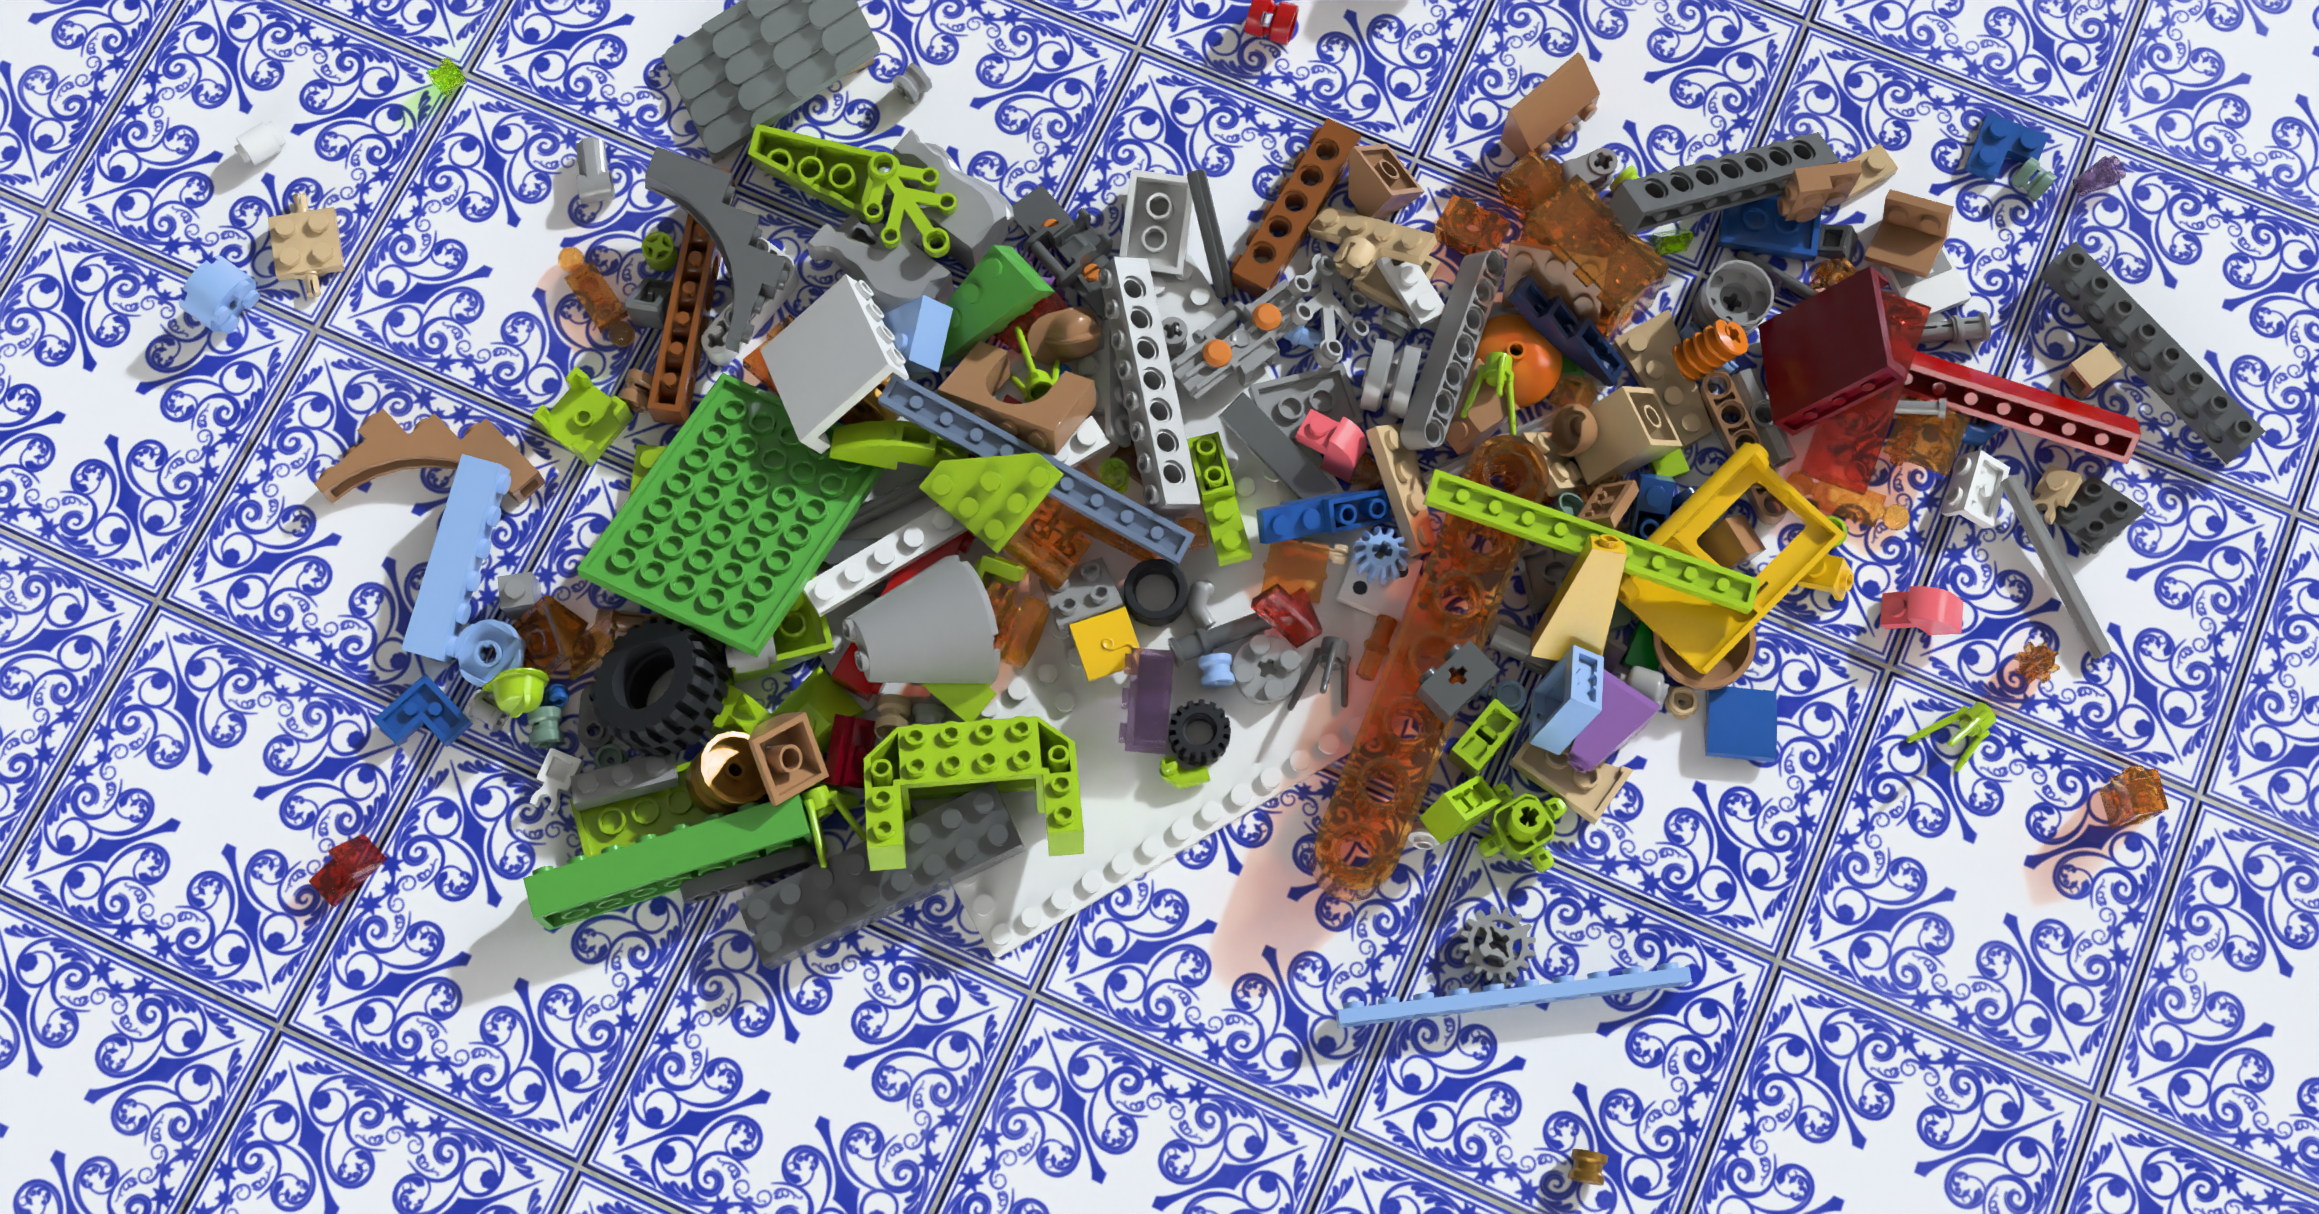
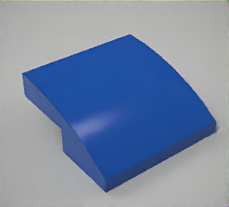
M1726 686L1719 689L1706 690L1705 756L1775 762L1777 747L1776 691Z

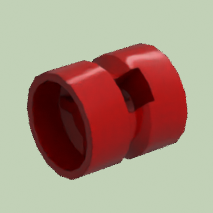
M1252 0L1244 33L1259 38L1269 35L1270 41L1287 46L1296 25L1299 6L1285 1L1275 4L1274 0ZM1268 13L1273 14L1270 25L1265 23Z

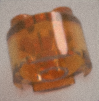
M1530 150L1502 172L1496 181L1497 190L1507 207L1510 209L1515 205L1521 212L1518 218L1533 228H1537L1573 198V192L1560 176L1562 168L1553 158L1545 160L1534 150Z

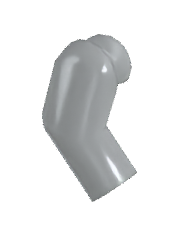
M1197 580L1192 584L1186 604L1187 610L1197 625L1205 630L1211 628L1216 623L1206 608L1208 598L1211 597V594H1214L1215 590L1213 583L1209 580Z

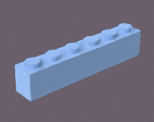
M465 454L461 455L401 650L451 664L452 658L455 657L454 650L462 626L468 622L471 614L469 603L472 594L477 591L481 582V573L479 571L482 561L488 557L491 550V541L489 539L493 527L498 525L501 517V508L499 506L502 497L507 494L511 485L510 469L498 463Z

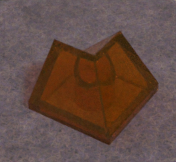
M550 595L542 596L511 625L526 642L524 668L541 670L549 677L572 656L589 623Z

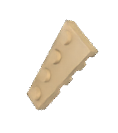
M1668 309L1616 337L1612 345L1640 387L1655 389L1683 445L1681 448L1685 450L1710 436L1713 428L1696 381L1690 382L1685 379L1676 366L1672 349L1674 345L1682 343Z
M1403 423L1375 426L1366 430V434L1401 537L1404 536L1405 548H1408L1410 551L1408 557L1433 552L1436 550L1428 508L1427 505L1423 504L1425 493L1416 450L1410 451L1402 444L1400 432Z

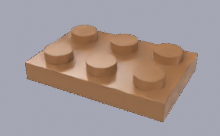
M1512 240L1509 244L1501 306L1516 308L1508 297L1519 280L1531 274L1549 299L1560 295L1578 319L1589 316L1592 321L1598 322L1601 316L1610 256Z

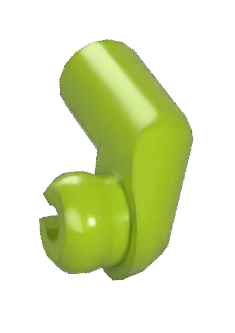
M1167 756L1160 762L1159 773L1162 778L1179 789H1186L1210 781L1206 765L1187 770L1178 764L1177 759L1172 756Z

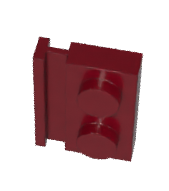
M835 714L825 764L829 777L823 779L822 782L865 789L863 758L874 749L876 734L874 733L875 721Z

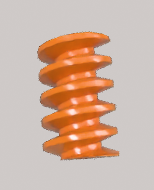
M1719 319L1714 322L1713 326L1705 327L1703 332L1695 333L1693 339L1686 338L1682 344L1674 345L1672 354L1682 376L1690 382H1695L1696 379L1704 377L1706 373L1714 371L1716 367L1719 368L1725 365L1726 362L1735 359L1737 355L1740 356L1746 353L1748 340L1744 330L1738 323L1734 321L1726 323L1724 320Z

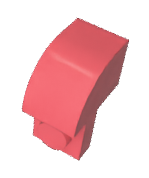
M1310 409L1295 436V441L1324 454L1320 466L1321 470L1348 483L1351 482L1360 466L1368 445L1361 429L1343 416L1341 421L1337 422L1313 409Z
M1909 586V591L1882 593L1880 625L1885 629L1918 627L1929 636L1961 634L1964 601L1949 591L1925 586Z

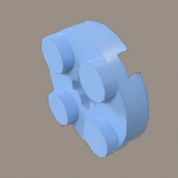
M488 619L471 624L461 632L456 642L454 652L455 658H458L461 667L459 671L468 682L482 687L500 672L522 668L526 642L511 625L501 620ZM493 645L497 653L496 658L491 659L488 663L486 661L487 655L483 652V649L485 647L491 648Z

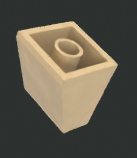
M1622 386L1588 408L1597 423V438L1589 450L1574 456L1582 472V479L1588 485H1599L1618 479L1681 448L1683 445L1654 388Z

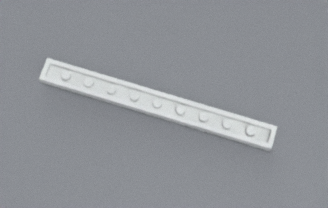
M1090 416L1084 420L1056 456L1047 452L1044 453L1075 468L1109 448L1110 442L1093 416ZM938 505L808 581L803 592L819 617H822L969 529Z

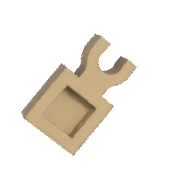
M2053 465L2048 466L2033 490L2035 498H2037L2033 500L2037 511L2046 510L2044 514L2045 523L2052 525L2056 518V508L2058 505L2067 508L2082 483L2081 474Z

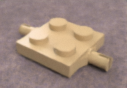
M299 192L300 198L297 193L292 195L295 212L268 217L275 273L278 281L289 279L305 280L307 296L314 297L315 293L316 297L321 295L318 278L328 273L345 271L337 214L334 207L308 210L307 194Z

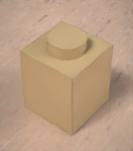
M2101 342L2073 361L2060 376L2082 401L2112 380L2123 367L2120 365L2115 353L2107 349Z

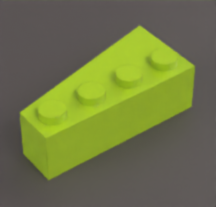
M756 124L748 150V156L754 167L848 215L853 213L860 221L870 225L865 219L863 212L864 205L869 201L874 182L868 175L867 166L869 160L879 152ZM885 167L880 168L879 172L884 173ZM874 208L869 210V215H873Z

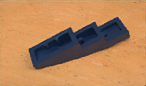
M1531 274L1521 278L1508 299L1525 319L1557 350L1581 369L1608 387L1615 385L1626 364L1590 317L1586 316L1578 320L1560 295L1549 299Z

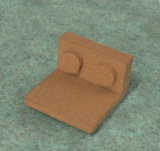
M1890 189L1885 197L1882 222L1865 253L1864 260L1927 278L1949 236L1954 206Z
M1628 480L1599 484L1577 517L1626 534L1621 518L1639 492L1636 481Z

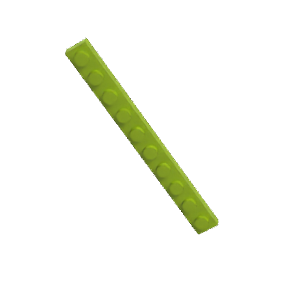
M1434 469L1431 474L1423 501L1424 505L1577 557L1590 536L1613 535L1625 542L1627 558L1623 570L1624 573L1745 614L1750 613L1753 609L1760 579Z

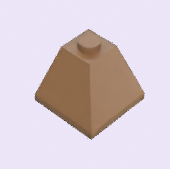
M1387 144L1353 146L1349 151L1348 198L1355 205L1354 208L1357 214L1384 220L1425 192Z
M1477 358L1471 364L1445 437L1457 454L1467 453L1481 446L1508 421L1506 390L1503 388V395L1497 397L1496 387L1489 385L1486 379H1483L1467 417H1460L1465 401L1476 379L1478 366L1485 365L1480 358ZM1515 403V413H1516L1517 411L1520 410V408H1519V406Z
M806 712L780 713L754 727L748 743L772 806H777L829 777Z

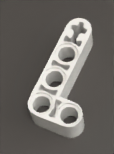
M761 237L757 248L786 258L785 271L789 272V277L784 290L777 289L774 300L767 298L760 315H753L750 324L755 327L751 339L799 285V277L794 261L763 237ZM733 300L702 335L701 343L707 358L716 366H724L732 362L747 345L742 343L739 353L726 349L727 335L733 316Z

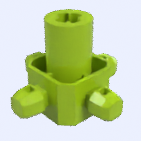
M1503 782L1491 788L1502 802L1499 804L1500 808L1495 810L1489 824L1491 834L1482 838L1476 846L1483 858H1491L1499 854L1501 849L1507 859L1517 862L1530 856L1532 858L1530 863L1540 873L1554 866V859L1549 849L1545 850L1544 847L1553 838L1556 827L1553 822L1562 817L1567 810L1563 800L1560 797H1554L1545 801L1542 805L1537 796L1526 793L1513 799L1514 793Z

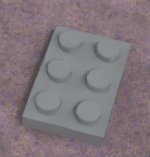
M1343 363L1336 364L1329 369L1319 368L1252 384L1248 389L1251 400L1293 443H1297L1295 441L1296 433L1310 409L1337 422H1340L1344 416L1358 427H1362L1364 423Z

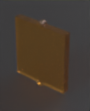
M1286 540L1270 543L1267 562L1263 563L1265 575L1261 593L1319 604L1323 582L1328 578L1325 571L1330 549Z
M614 608L574 642L572 658L569 661L571 663L569 678L573 681L614 647L615 633L618 629V611Z

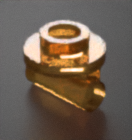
M1184 518L1178 521L1180 527L1195 534L1187 550L1209 547L1206 524L1199 522L1197 518Z

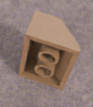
M1579 52L1508 111L1500 141L1526 166L1535 159L1538 161L1542 160L1551 151V145L1558 139L1560 141L1567 139L1574 131V126L1581 120L1584 122L1588 121L1598 109L1596 104L1600 92L1583 56Z

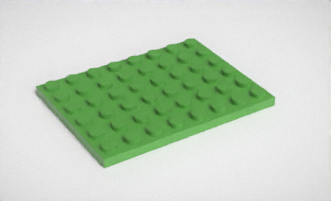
M722 373L577 567L578 576L757 658L804 590L807 582L811 580L887 468L829 458L831 446L824 453H818L799 441L780 397ZM835 422L825 431L830 444H832L834 428L845 425Z

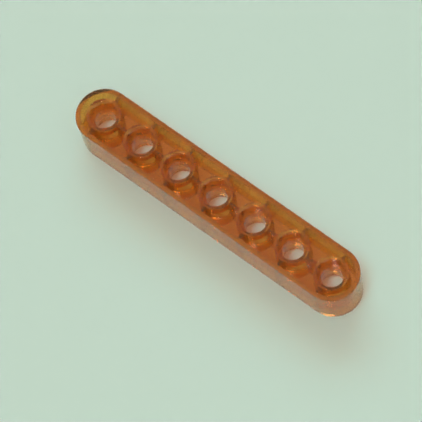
M1502 434L1486 439L1475 448L1469 458L1462 478L1496 489L1491 484L1490 478L1495 475L1509 478L1516 486V490L1508 494L1541 504L1549 481V468L1544 455L1532 442L1520 436ZM1447 512L1311 848L1310 867L1318 885L1332 897L1352 902L1368 899L1377 894L1386 885L1394 872L1456 718L1455 715L1445 725L1416 695L1421 686L1418 680L1423 675L1417 666V658L1424 654H1431L1438 657L1444 664L1446 662L1443 659L1444 655L1454 645L1458 643L1463 647L1469 640L1481 651L1483 650L1526 539ZM1471 534L1484 536L1491 542L1492 550L1488 553L1476 552L1467 545L1466 537ZM1447 594L1459 595L1466 600L1468 611L1460 615L1453 614L1443 607L1441 598ZM1457 675L1454 678L1450 677L1448 681L1453 685L1457 681L1460 683L1462 678ZM1398 716H1409L1418 724L1419 735L1412 739H1403L1395 734L1391 721ZM1374 778L1387 780L1394 789V798L1388 802L1374 801L1366 791V783ZM1346 842H1359L1366 847L1369 860L1363 866H1350L1343 861L1340 847Z

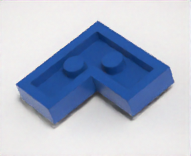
M1988 112L1983 119L1963 170L1994 182L2005 156L2023 164L2031 157L2039 162L2048 135Z
M426 673L373 719L398 747L424 724L446 747L473 725Z

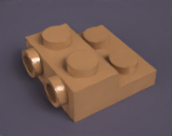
M1860 160L1794 169L1789 181L1785 184L1781 196L1777 200L1780 216H1784L1785 221L1807 222L1817 217L1824 204L1826 206H1836L1846 201L1862 174Z

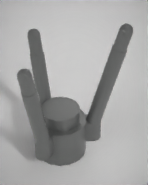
M1334 636L1323 637L1321 647L1314 649L1312 660L1287 708L1289 711L1294 709L1318 662L1325 669L1320 687L1321 694H1325L1332 671H1338L1341 667V706L1344 708L1348 706L1351 656L1347 655L1349 647L1347 641Z

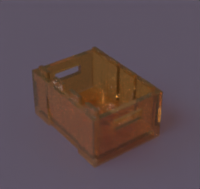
M1578 174L1528 214L1520 239L1521 242L1552 246L1550 251L1563 264L1571 260L1578 267L1573 272V275L1586 288L1594 283L1601 290L1596 296L1602 303L1601 316L1599 321L1594 322V324L1608 342L1613 340L1652 306L1670 268L1635 233H1627L1613 211Z

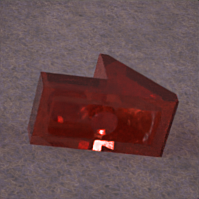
M1277 583L1252 598L1251 608L1294 647L1299 648L1322 634V626L1303 587L1289 594Z
M362 834L331 848L328 853L333 859L317 872L309 882L331 906L336 907L388 858L365 834Z

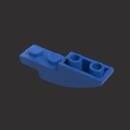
M1385 488L1281 502L1277 506L1256 510L1259 540L1262 544L1325 532L1337 533L1391 522L1389 498Z

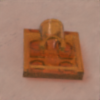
M1041 502L1003 549L1054 589L1058 590L1092 542L1079 532L1081 521L1075 512L1067 508H1059L1053 512Z

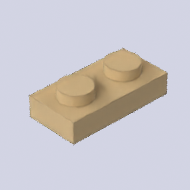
M1880 143L1847 161L1860 160L1862 174L1846 201L1897 172V165Z

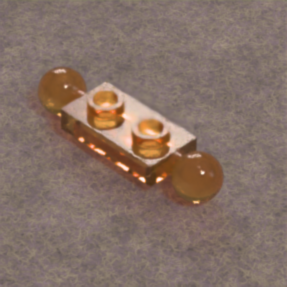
M566 247L562 249L558 255V264L562 270L571 273L564 277V279L600 333L610 328L608 336L615 346H629L635 338L634 328L628 322L621 321L628 314L593 261L583 266L584 256L578 248Z
M1798 470L1792 472L1786 480L1802 496L1813 495L1810 501L1813 506L1874 528L1878 518L1883 520L1884 525L1888 529L1894 531L1904 529L1910 521L1909 511L1903 505L1892 504L1888 507L1883 506L1887 496L1824 474H1820L1819 480L1816 483L1809 473Z

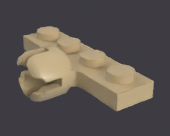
M1328 206L1322 208L1308 227L1311 237L1341 245L1333 256V261L1336 262V270L1347 279L1353 277L1354 281L1366 278L1377 260L1382 257H1389L1421 266L1437 244L1434 233Z

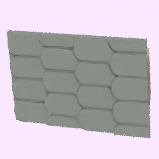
M741 0L702 24V28L668 48L666 53L661 56L714 164L749 141L753 136L756 124L771 126L842 77L874 64V56L881 51L856 0Z

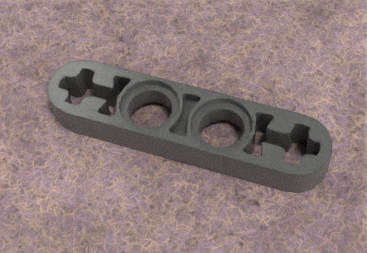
M801 845L706 874L679 885L683 902L685 904L697 903L797 872L814 865L815 858L810 845Z

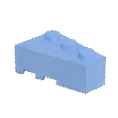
M924 295L883 314L884 318L882 321L895 337L893 344L906 360V363L903 365L907 373L939 372L953 308Z

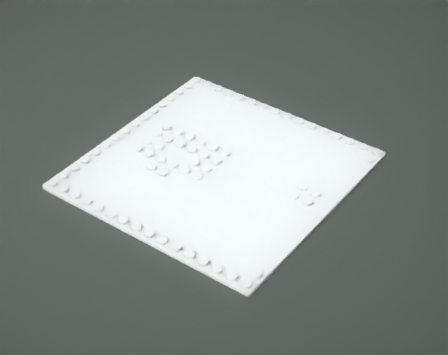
M1186 255L1183 276L1159 272L1151 273L1161 322L1168 317H1177L1187 325L1186 350L1196 344L1192 338V334L1196 330L1202 331L1227 313V310L1220 299L1216 297L1214 290L1192 256ZM1087 307L1096 316L1099 328L1103 331L1098 346L1093 351L1095 352L1104 348V320L1102 321L1090 307ZM1234 323L1215 338L1223 340L1237 330L1238 327ZM1020 345L1008 350L1010 374H1014L1025 385L1024 381L1029 371ZM1031 355L1035 368L1047 372L1051 378L1053 365L1040 363ZM1175 355L1173 357L1169 356L1170 362L1179 355ZM1078 359L1063 363L1072 369L1073 374L1078 375ZM1262 364L1252 371V380L1244 386L1239 383L1238 379L1240 377L1236 371L1196 401L1174 378L1186 438L1219 432L1234 483L1236 500L1252 551V559L1219 567L1200 504L1186 516L1176 517L1174 521L1175 524L1195 534L1177 567L1184 573L1188 583L1187 600L1190 588L1197 580H1209L1213 583L1214 594H1211V597L1208 598L1206 608L1216 621L1211 628L1258 612L1263 608L1267 611L1268 615L1265 617L1270 618L1272 629L1264 630L1213 649L1212 654L1228 653L1231 655L1232 664L1229 667L1232 674L1234 658L1239 648L1259 634L1279 637L1287 641L1300 656L1301 675L1299 682L1312 660L1314 649L1321 647L1323 637L1334 636L1347 641L1349 644L1347 655L1351 656L1348 706L1346 708L1341 706V667L1338 671H1332L1326 693H1320L1321 681L1325 670L1319 665L1320 662H1318L1292 711H1289L1287 707L1294 692L1282 701L1271 702V704H1258L1244 697L1240 693L1236 682L1223 688H1202L1200 680L1203 677V670L1198 666V659L1203 655L1185 661L1184 666L1178 668L1168 646V639L1173 637L1177 640L1193 634L1194 630L1199 628L1187 610V606H1185L1182 614L1176 620L1163 626H1147L1136 621L1128 612L1143 658L1150 661L1149 668L1139 672L1138 666L1088 682L1071 631L1066 632L1065 629L1058 631L1054 620L1055 617L1039 579L1102 557L1121 597L1122 607H1126L1124 602V582L1129 571L1139 562L1163 558L1046 496L1033 512L1030 592L1019 593L1018 589H1006V593H995L994 574H991L989 584L985 588L994 611L999 633L993 635L995 638L993 647L994 650H1000V666L997 678L990 686L997 694L974 721L985 718L993 720L1016 716H1038L1075 742L1084 828V854L1049 857L1045 813H1037L1036 791L1000 793L1026 851L952 885L986 946L995 958L1004 956L1428 708L1416 695L1421 686L1418 680L1432 666L1438 670L1446 662L1443 657L1448 651L1413 597L1410 596L1400 624L1336 601L1351 563L1352 554L1355 552L1353 549L1354 542L1361 538V534L1365 530L1371 533L1367 527L1337 533L1325 532L1298 538L1299 541H1303V538L1330 542V546H1335V543L1348 546L1347 561L1343 565L1332 563L1330 559H1327V562L1300 558L1301 555L1296 554L1295 557L1282 554L1283 541L1270 544L1260 543L1256 510L1277 506L1281 502L1297 500L1299 498L1218 416L1242 392L1250 398L1248 392L1250 385L1271 380ZM1009 378L993 395L999 401H1003L1006 394L1022 403H1027L1025 402L1024 395ZM1105 415L1094 418L1105 434ZM901 416L896 418V420L909 421ZM1108 439L1110 442L1109 448L1074 468L1134 502L1145 506L1143 486L1109 462L1111 454H1114L1119 448V445ZM1299 442L1294 443L1320 469L1323 458L1319 452ZM898 461L897 469L887 468L863 503L924 476L934 468ZM1321 470L1337 487L1331 494L1344 493L1334 475ZM929 496L923 497L841 535L838 540L884 538L935 508L938 503ZM972 534L976 537L967 554L961 552L959 560L960 562L968 561L974 567L976 561L982 559V556L990 553L996 555V552L976 535ZM1151 574L1139 581L1136 587V597L1145 609L1161 611L1167 609L1173 603L1176 597V589L1168 577L1161 574ZM891 575L890 577L886 578V586H887V584L889 583V581L891 580V578H892L893 575ZM857 595L826 614L834 650L820 655V658L831 677L832 672L851 643V640L848 641L843 634L842 621L876 600L875 595ZM1267 662L1266 664L1261 663L1258 665L1261 669L1260 675L1266 678L1268 674L1275 675L1276 671L1273 669L1272 663ZM1457 675L1454 678L1450 677L1448 681L1453 685L1457 681L1460 683L1462 678ZM886 683L880 695L873 694L869 702L843 688L866 711L860 717L862 719L875 721L880 717V713L877 710L878 699L886 694H898L909 698L913 705L926 703L946 708V716L942 719L941 723L948 721L965 722L920 683ZM1199 699H1204L1206 704H1210V701L1216 703V708H1222L1225 711V717L1229 718L1231 728L1229 746L1226 747L1224 755H1220L1216 762L1208 761L1206 763L1210 776L1209 782L1186 789H1179L1165 781L1160 775L1161 760L1167 756L1175 757L1177 763L1187 770L1199 767L1200 763L1195 762L1194 766L1190 765L1188 760H1180L1178 754L1172 751L1168 737L1171 717L1173 713H1177L1179 706L1185 707L1188 701L1193 700V703H1198ZM912 713L907 718L909 725L914 723V716L912 715ZM1195 721L1187 727L1186 736L1192 743L1202 745L1211 740L1213 730L1208 723ZM876 735L874 748L884 739ZM960 796L911 800V804L918 816Z

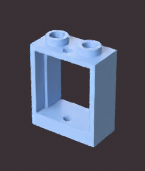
M1573 645L1535 686L1531 697L1529 744L1560 755L1602 711L1604 657Z

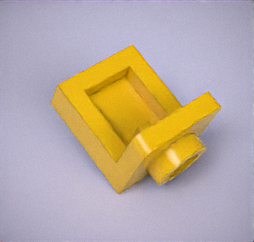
M1825 555L1797 584L1799 587L1831 592L1835 600L1843 601L1846 591H1849L1853 585L1854 574L1844 557Z

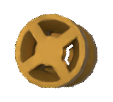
M1572 1149L1571 1157L1574 1160V1165L1569 1170L1568 1179L1603 1186L1605 1178L1602 1175L1603 1166L1608 1162V1156L1589 1150Z

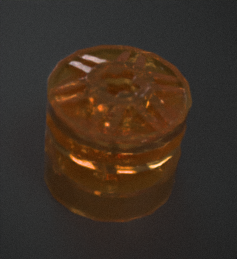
M995 581L987 589L999 633L993 635L995 638L993 647L995 650L1001 644L1000 661L1021 670L1029 662L1041 638L1048 619L1050 604L1027 595L1017 607L1015 606L1017 589L1009 588L1004 594V584Z

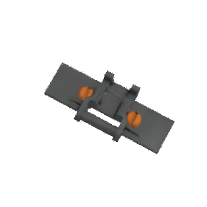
M1042 185L1012 205L1014 211L1013 221L1028 237L1023 247L1028 253L1032 252L1056 279L1055 283L1060 289L1068 286L1072 290L1074 289L1103 321L1107 317L1105 315L1102 288L1098 282V271L1109 262L1106 256L1111 252L1113 240L1106 232L1100 237L1090 227L1091 215L1085 208H1081L1078 211V218L1074 221ZM1055 248L1071 267L1065 270L1047 249Z

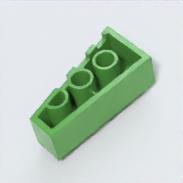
M992 245L945 303V305L953 308L940 367H954L968 355L979 341L985 343L992 335L1000 333L1007 328V324L1019 315H1024L1034 308L1033 305L1038 301L1049 297L1055 292L1011 246Z

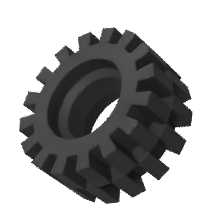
M1199 699L1198 703H1193V700L1188 701L1185 707L1179 706L1177 713H1173L1168 734L1171 749L1174 753L1178 754L1180 760L1184 761L1186 759L1189 761L1188 764L1193 766L1195 762L1200 763V766L1206 765L1208 761L1214 763L1220 755H1224L1226 747L1229 746L1231 734L1230 721L1228 717H1225V711L1222 708L1217 709L1214 702L1210 701V704H1206L1204 699ZM1204 721L1211 726L1213 736L1209 742L1197 745L1187 738L1186 729L1192 722Z

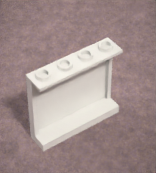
M847 274L760 350L799 441L820 454L824 453L831 446L825 431L892 372L905 381L910 378L903 365L906 363V360L893 344L895 337L882 321L884 315L871 298L873 296L872 290L864 281L859 280L857 282Z

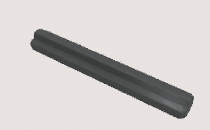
M1204 169L1187 173V179L1217 298L1229 297L1235 293L1207 174Z

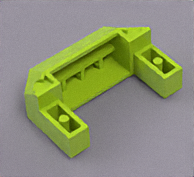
M1016 716L993 720L985 718L978 721H948L941 724H912L897 727L863 758L866 836L870 871L906 868L904 823L912 819L911 800L962 796L990 782L995 783L1000 793L1036 791L1037 813H1045L1049 857L1084 854V828L1075 742L1038 716Z

